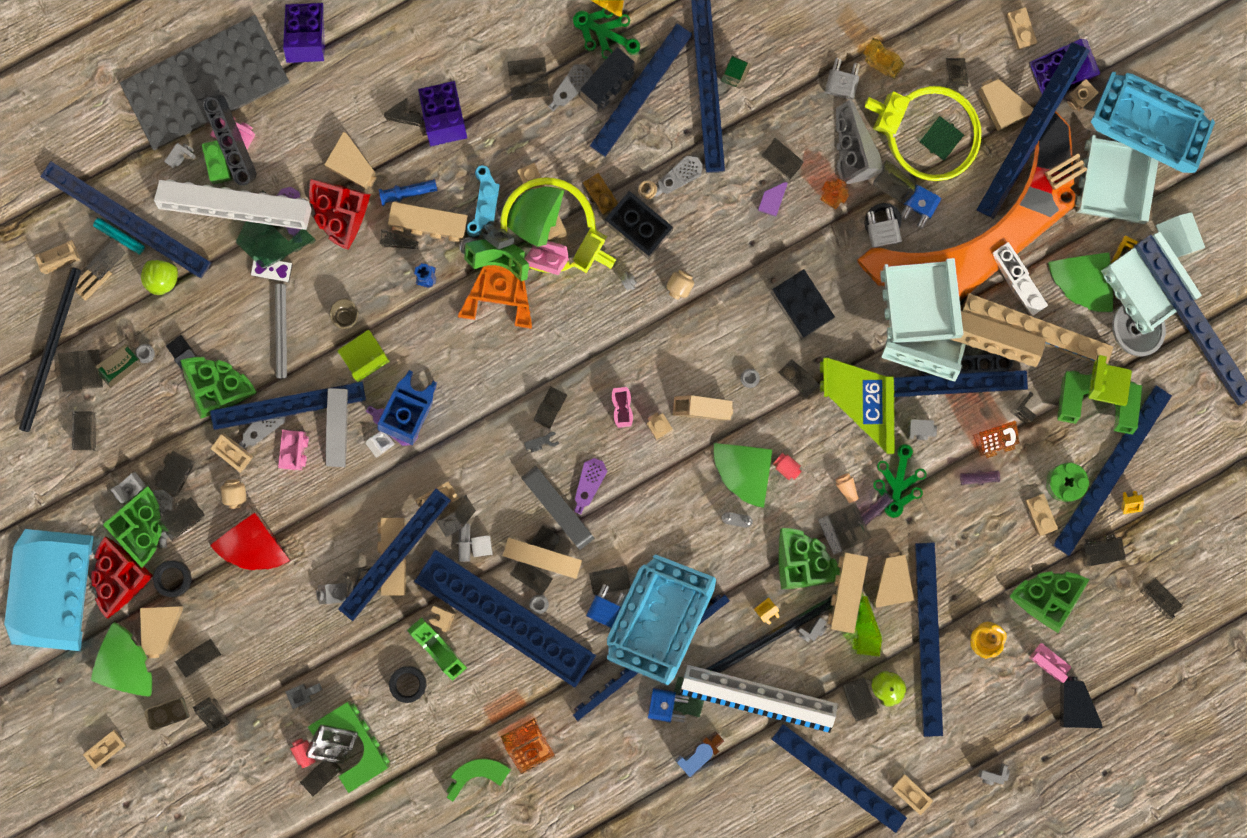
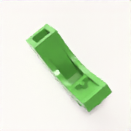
M487 239L465 243L464 260L474 269L487 265H497L511 271L520 281L527 280L529 263L524 259L525 252L521 248L512 244L497 249Z
M422 617L407 630L452 681L467 669L447 642Z
M493 758L470 760L461 765L451 776L457 782L456 784L452 782L446 792L449 793L447 798L453 802L465 783L474 777H486L501 786L512 768Z

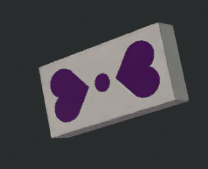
M254 257L251 276L289 283L293 264Z

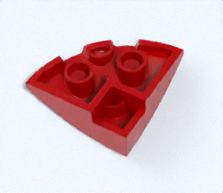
M311 179L309 200L313 204L315 211L313 217L318 227L326 232L329 236L328 239L334 244L349 250L363 221L371 194Z
M257 512L244 519L210 545L225 561L247 570L272 569L290 561Z
M104 537L94 556L97 561L95 570L91 572L92 586L96 589L97 598H95V601L100 611L106 618H110L136 596L153 575L144 566L141 568L120 545L110 538Z

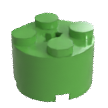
M1074 463L1057 465L1047 475V491L1051 497L1058 501L1070 502L1078 500L1086 493L1089 487V480L1085 470ZM1065 479L1070 480V486L1064 485V483L1066 482Z

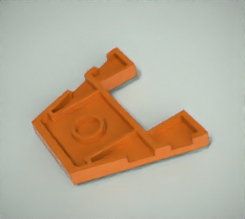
M497 265L483 266L458 314V318L475 320L478 301L516 306L515 327L532 329L525 280L520 281L511 271Z

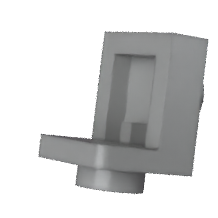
M134 472L119 485L114 486L111 491L115 498L121 504H124L143 491L146 485L137 473Z
M347 583L318 585L316 597L319 604L343 603L347 598Z
M818 617L809 633L799 627L797 629L800 632L799 637L807 642L810 639L815 641L817 636H822L827 629V626H825L826 621Z
M1001 763L999 774L980 769L978 777L983 779V783L993 785L994 782L1004 784V781L1008 780L1010 770H1008V765Z

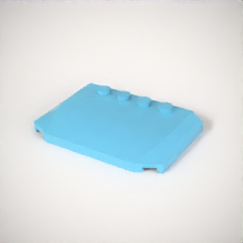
M1112 72L1091 120L1096 131L1182 173H1195L1199 168L1215 121L1213 119L1210 121L1204 115L1205 111L1200 106L1134 74L1126 73L1125 76L1115 75L1116 72Z
M31 529L24 530L13 547L4 622L11 644L81 651L83 634L81 627L89 558L92 555L94 536Z
M655 554L648 564H644L639 568L607 637V659L615 664L669 685L676 676L711 599L716 579L713 576Z

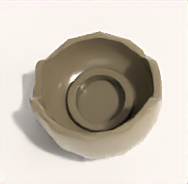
M343 298L332 304L329 316L334 326L345 330L352 328L357 323L359 311L353 301Z

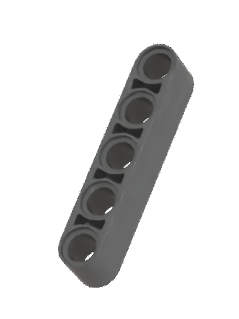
M536 465L521 477L579 550L595 539Z

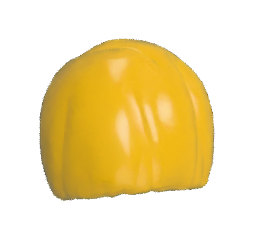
M983 622L972 631L970 646L981 658H994L1003 651L1004 643L1007 639L1006 632L996 623Z

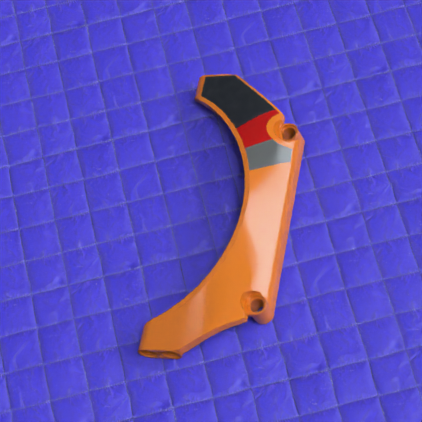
M1055 111L1035 146L1032 169L1023 192L1009 212L985 233L956 247L934 252L906 253L879 247L871 248L857 259L858 264L878 286H885V283L881 282L880 271L883 270L885 264L891 267L945 262L947 259L955 258L959 300L961 301L999 270L992 254L995 250L1009 242L1016 254H1018L1075 206V193L1070 188L1074 185V179L1053 190L1045 175V172L1072 157L1070 126ZM1073 161L1051 174V176L1054 177L1072 166ZM1074 170L1054 181L1055 184L1073 174ZM1064 197H1068L1071 199V201L1064 202L1062 201V199Z

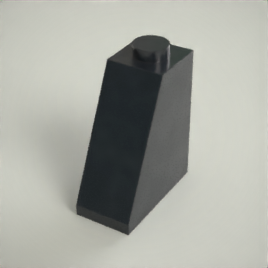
M1068 676L1064 683L1060 682V726L1065 728H1102V722L1084 681L1078 680L1076 676Z

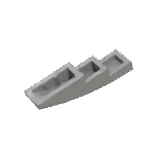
M328 388L326 466L346 467L348 389Z

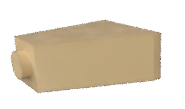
M992 79L982 83V87L979 89L981 98L998 131L1028 118L1034 109L999 79L995 81Z
M343 132L325 166L327 169L367 190L368 187L373 186L376 180V173L350 137Z
M692 395L674 397L673 416L721 421L731 420L733 414L732 401Z
M900 552L888 554L889 558H884L873 603L876 608L914 601L906 555H900Z
M183 606L140 608L141 647L148 658H159V654L166 652L183 611Z

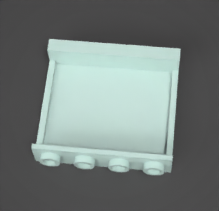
M1092 135L1089 140H1086L1084 151H1087L1086 159L1083 158L1082 161L1087 171L1083 173V177H1080L1078 188H1081L1080 196L1077 195L1075 207H1078L1077 213L1139 224L1147 223L1149 221L1158 160L1121 142L1095 138L1096 135Z
M1161 232L1153 234L1152 236L1192 298L1194 300L1202 296ZM1135 247L1101 270L1104 279L1111 285L1115 296L1122 302L1126 313L1131 316L1136 328L1143 335L1154 331L1156 326L1177 312Z
M955 258L947 259L945 262L891 267L885 264L883 270L880 271L881 282L885 283L882 295L883 301H887V308H885V319L889 320L887 338L891 339L892 343L900 344L954 339L963 336Z
M887 338L881 358L955 382L961 371V361L966 344L951 339L895 344L891 342V339Z

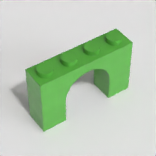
M1066 371L1061 383L1058 421L1076 424L1080 419L1083 396L1089 393L1092 374L1084 375L1078 371ZM1131 381L1127 405L1114 404L1116 409L1114 431L1133 435L1137 430L1142 385H1137Z
M350 701L308 726L317 743L340 730L352 731L361 738L364 745V754L361 761L338 776L348 793L390 767L388 763L391 762L385 752L382 753L378 748L380 746L378 739L370 735L368 731L370 727L366 720H361L358 713L360 711L355 703L351 704Z

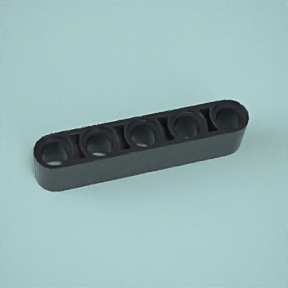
M214 94L206 98L203 102V107L231 174L238 185H247L255 180L257 173L228 103L221 94ZM213 100L217 102V108L213 106ZM220 118L225 121V126L220 123ZM228 136L232 138V144L228 141ZM235 154L239 155L240 161L236 160ZM243 172L247 174L248 179L243 177Z
M997 354L963 356L962 360H966L969 363V369L963 370L961 368L959 374L1005 372L1013 366V360ZM1000 358L1006 359V361H1007V367H1006V368L1000 367V365H999V359H1000ZM981 359H985L988 362L987 369L980 367ZM917 370L921 376H934L933 374Z

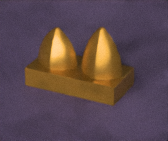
M599 173L582 183L602 215H605L617 206V200Z

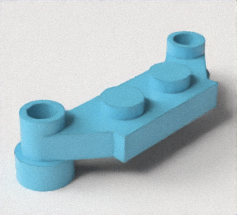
M483 165L479 166L475 171L476 178L481 181L475 219L466 227L467 234L473 238L480 236L484 225L490 222L494 223L500 184H496L492 178L489 168ZM481 170L486 171L484 175L479 174ZM472 226L477 227L475 231L470 230Z

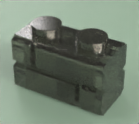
M73 411L72 450L96 451V412Z
M172 451L171 454L168 453L163 461L165 466L162 471L159 470L154 480L156 481L155 486L178 496L195 461Z
M191 497L187 500L185 498L181 499L175 504V509L172 511L167 509L160 515L161 519H159L158 524L171 541L200 522L205 516Z
M1115 534L1105 535L1104 540L1097 541L1096 537L1085 539V543L1080 544L1085 567L1126 560L1122 538L1115 537Z
M860 677L841 684L856 722L878 714L877 709L880 707L876 697L872 698L870 693L872 685L869 679L866 680L865 677Z

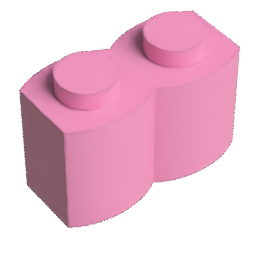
M627 387L613 388L612 403L615 408V425L617 428L631 427L633 413L630 408V391Z

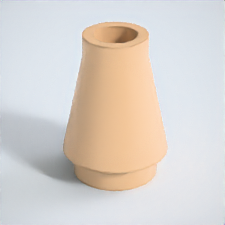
M849 473L835 479L837 482L836 486L848 503L859 499L854 479Z

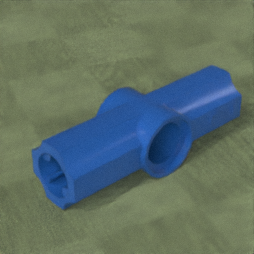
M422 263L415 267V284L426 288L436 284V268Z

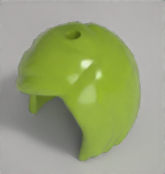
M160 260L147 261L141 272L142 285L148 292L154 295H163L171 291L178 277L175 265Z
M882 671L872 679V690L874 695L883 701L881 703L883 706L892 707L904 699L906 684L898 674Z

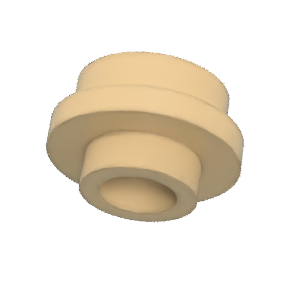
M650 180L643 181L638 188L639 195L643 199L653 198L657 193L656 184Z

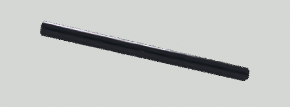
M71 267L19 426L21 431L29 432L81 274V270Z
M832 596L706 668V670L721 673L833 608L831 605Z

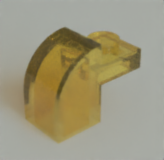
M875 38L871 40L863 53L867 64L893 79L896 78L905 64L898 54L886 50L880 40Z

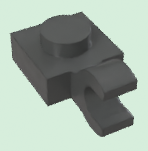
M491 223L483 226L487 230L486 233H483V237L497 249L514 243V237L504 229L497 230Z
M550 432L546 436L524 442L526 450H531L533 453L542 450V446L545 444L551 447L559 445L558 441L555 443L550 442V437L556 435V433Z
M320 683L306 688L305 684H301L285 692L292 709L311 702L310 695L323 689Z

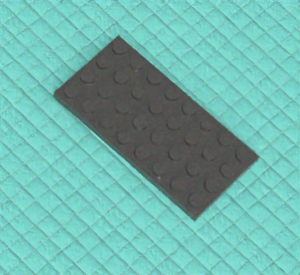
M253 15L119 83L152 149L155 151L210 123L203 107V102L206 98L214 94L223 95L231 112L289 84L290 81L257 16ZM213 100V106L217 108V102Z

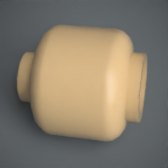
M682 270L673 272L666 284L667 289L670 291L669 295L678 300L680 297L687 298L694 286L693 276Z
M238 479L225 481V484L220 487L222 503L228 505L230 509L240 508L241 504L247 500L245 484L241 483Z

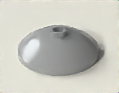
M1122 304L1114 314L1112 330L1116 342L1125 352L1134 356H1147L1156 352L1161 347L1165 339L1166 325L1165 321H1163L1154 328V331L1143 335L1136 328L1135 322L1126 313L1125 307Z

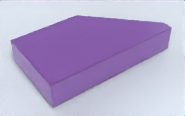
M784 182L765 191L758 211L776 217L788 183Z

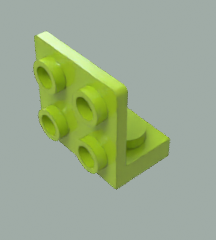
M369 330L338 350V353L357 382L362 381L390 362Z
M1099 355L1093 363L1088 398L1126 406L1132 370L1106 364L1107 356Z

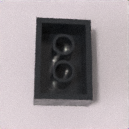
M617 47L581 87L580 98L596 112L600 109L604 110L610 103V97L612 95L616 96L621 91V85L624 81L628 82L634 76L635 61Z
M630 191L627 192L605 219L607 226L648 260L673 231V226Z
M805 269L779 284L770 292L801 340L835 318V315Z

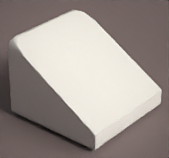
M381 431L366 441V445L376 458L395 445L390 436Z
M490 535L471 538L474 557L493 555Z

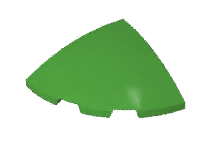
M544 186L526 191L512 204L508 213L507 227L516 235L537 247L546 245L550 228L556 225L564 190Z
M1109 253L1048 262L1055 284L1059 285L1070 301L1087 307L1091 311L1113 312V288L1106 282L1101 270L1111 264Z
M205 357L180 360L187 386L200 419L210 416V411L231 407L256 394V390L244 374H239L232 369V365L226 362L206 360Z
M714 443L715 466L725 486L740 497L742 501L764 508L772 450Z
M148 486L103 524L141 568L156 551L162 531L160 507Z
M780 529L779 574L781 590L826 585L835 582V577L840 574V569L836 560L827 553L826 546L816 538L812 539L804 535L803 531L797 529Z
M1053 571L1044 572L1029 581L1025 580L1012 592L1010 598L1035 619L1059 633L1087 586L1089 579L1071 572H1065L1064 574H1054Z
M114 622L110 626L98 652L91 681L115 690L149 697L152 693L151 672H147L145 664L147 660L146 654L142 647L137 646L131 639L132 634L123 626Z

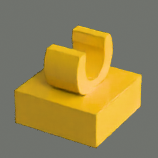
M1133 491V496L1127 497L1126 492H1123L1121 507L1123 514L1142 511L1144 499L1142 495H1138L1137 491Z
M767 598L754 608L757 615L763 622L766 621L767 624H771L769 618L773 615L779 618L777 613L779 609L770 598Z

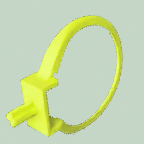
M928 86L917 89L906 96L893 91L887 95L884 104L868 97L864 104L865 108L879 114L873 130L886 135L893 157L905 170L916 177L929 181H943L956 177L972 164L981 144L979 117L971 103L960 93L941 86ZM942 94L955 99L965 108L972 121L974 138L969 155L959 167L944 174H926L911 167L901 156L895 137L893 138V134H896L909 102L922 95Z
M537 178L522 184L508 197L500 220V227L506 232L509 210L521 193L539 185H554L566 189L581 203L586 214L588 228L590 229L573 257V262L570 263L568 261L561 272L577 267L587 273L594 259L610 269L614 265L616 258L600 250L607 236L597 231L594 212L589 201L572 184L557 178ZM529 267L530 269H533V270H536V271L546 272V271L539 270V269H536V268H533V267Z

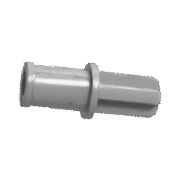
M468 523L459 524V542H457L459 544L458 561H470V544L472 542H470V524Z

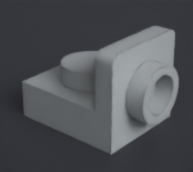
M177 143L164 162L174 169L182 163L184 154L192 159L196 156L192 153L193 149L185 143L183 146Z

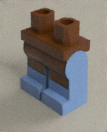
M713 732L708 738L704 735L700 739L702 742L697 743L694 751L685 759L680 755L675 760L689 777L701 768L712 757V754L716 755L720 752L717 748L724 740L717 732Z

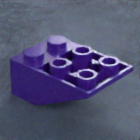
M323 3L285 4L283 50L286 63L324 61Z
M1081 38L1074 41V43L1089 49L1090 52L1070 87L1082 83L1085 79L1089 80L1101 75L1087 39ZM1070 44L1029 62L1042 94Z
M455 81L418 89L430 147L467 139Z

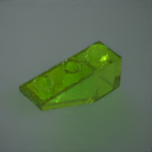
M861 596L858 610L860 611L859 619H857L855 630H858L857 638H853L852 649L855 650V654L880 657L882 636L868 597Z

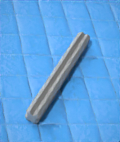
M285 284L275 285L277 378L287 377Z

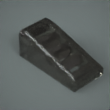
M381 229L380 244L382 247L420 249L419 242Z

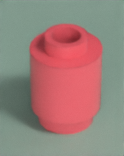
M783 452L773 463L776 467L775 469L788 480L791 478L795 480L802 472L799 469L801 465Z
M300 738L292 743L293 747L290 750L298 765L305 768L316 762L315 754L308 740L303 741Z

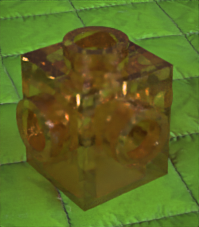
M832 177L830 181L826 180L821 188L823 192L820 195V200L837 209L840 203L844 204L850 195L847 193L849 191L846 186L847 183L840 178L834 179Z

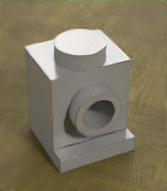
M909 420L908 440L914 439V436H917L916 440H928V437H936L937 425H934L933 420Z

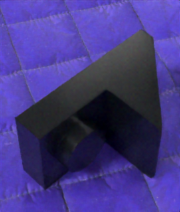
M182 335L166 345L174 357V361L181 369L180 360L198 357Z

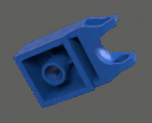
M409 370L393 391L378 422V430L413 445L433 404V393L437 382L433 381L424 391H415L411 387L413 371ZM403 416H406L407 419L400 420V417L402 418Z

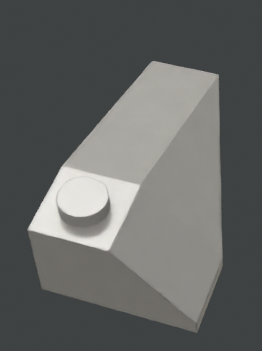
M848 100L836 108V131L839 132V143H837L839 161H837V169L842 185L868 180L884 171L880 154L853 101Z

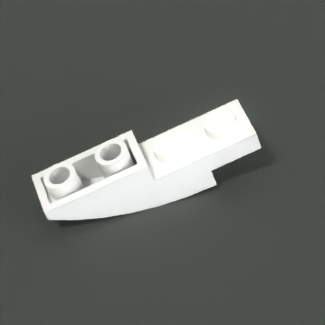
M1007 242L995 250L992 254L1000 271L1016 298L1022 302L1030 316H1034L1047 307L1048 304L1029 277V272L1010 243Z

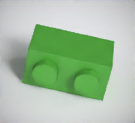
M218 140L203 143L202 148L210 181L214 185L232 181L231 171Z

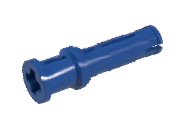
M435 179L403 187L395 185L394 188L386 190L378 189L382 206L394 201L401 202L407 197L438 191Z

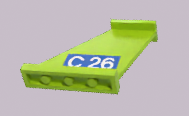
M824 357L823 362H820V373H824V381H820V392H824V397L829 396L887 454H894V376H884Z

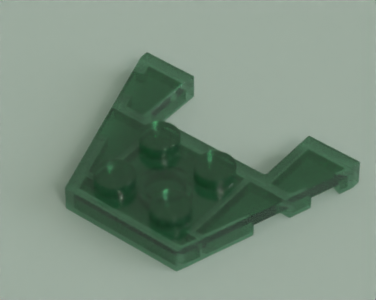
M246 221L235 243L258 265L266 269L283 260L291 253L298 252L308 244L315 243L316 239L309 232L301 229L288 241L272 225Z

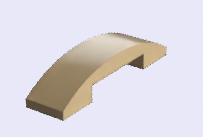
M508 538L503 553L504 557L575 579L582 560Z

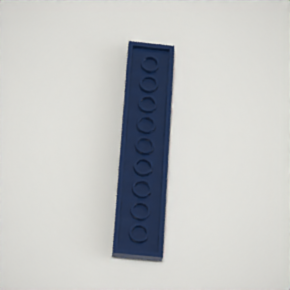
M436 549L414 581L574 688H576L596 657L594 653Z

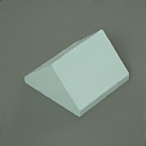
M1192 212L1155 225L1157 231L1161 232L1177 258L1205 248Z

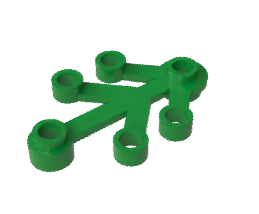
M603 8L601 11L591 14L586 11H579L574 15L573 24L577 29L582 30L587 51L591 52L596 48V42L591 38L589 29L597 34L602 49L601 55L604 60L608 58L604 56L605 51L613 52L608 46L606 37L624 46L629 55H636L640 51L638 40H628L611 31V29L621 26H629L630 17L623 14L619 19L600 25L593 21L603 17L611 18L613 13L611 12L610 15H606L604 13L606 9ZM584 17L586 21L581 23L579 18ZM627 18L628 22L624 24L621 22V19ZM592 42L594 46L588 48L587 43ZM635 43L636 48L631 49L629 45Z
M903 444L897 449V456L900 459L896 479L890 472L889 464L886 461H880L877 464V470L882 472L893 489L892 498L886 491L883 480L874 481L873 488L879 492L885 501L884 511L891 518L899 517L903 513V506L914 499L921 498L923 495L922 489L916 487L911 490L910 494L900 499L901 491L918 480L925 479L927 475L924 469H917L912 476L904 480L907 460L913 454V449L908 444ZM903 448L908 449V455L902 454ZM881 463H884L886 465L885 470H881L879 468V465ZM918 471H922L924 473V476L922 478H919L917 476ZM877 482L882 483L881 489L876 488ZM914 490L920 491V495L918 497L914 496ZM893 504L897 506L896 512L891 510Z

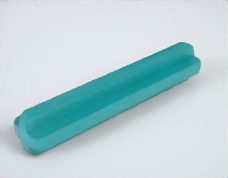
M100 218L94 221L93 227L139 255L144 251V245Z

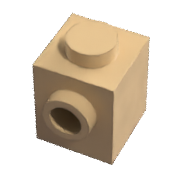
M1085 79L1066 97L1067 103L1073 110L1076 109L1079 112L1099 92Z
M657 412L648 418L649 422L646 425L656 441L673 431L663 413L659 415Z

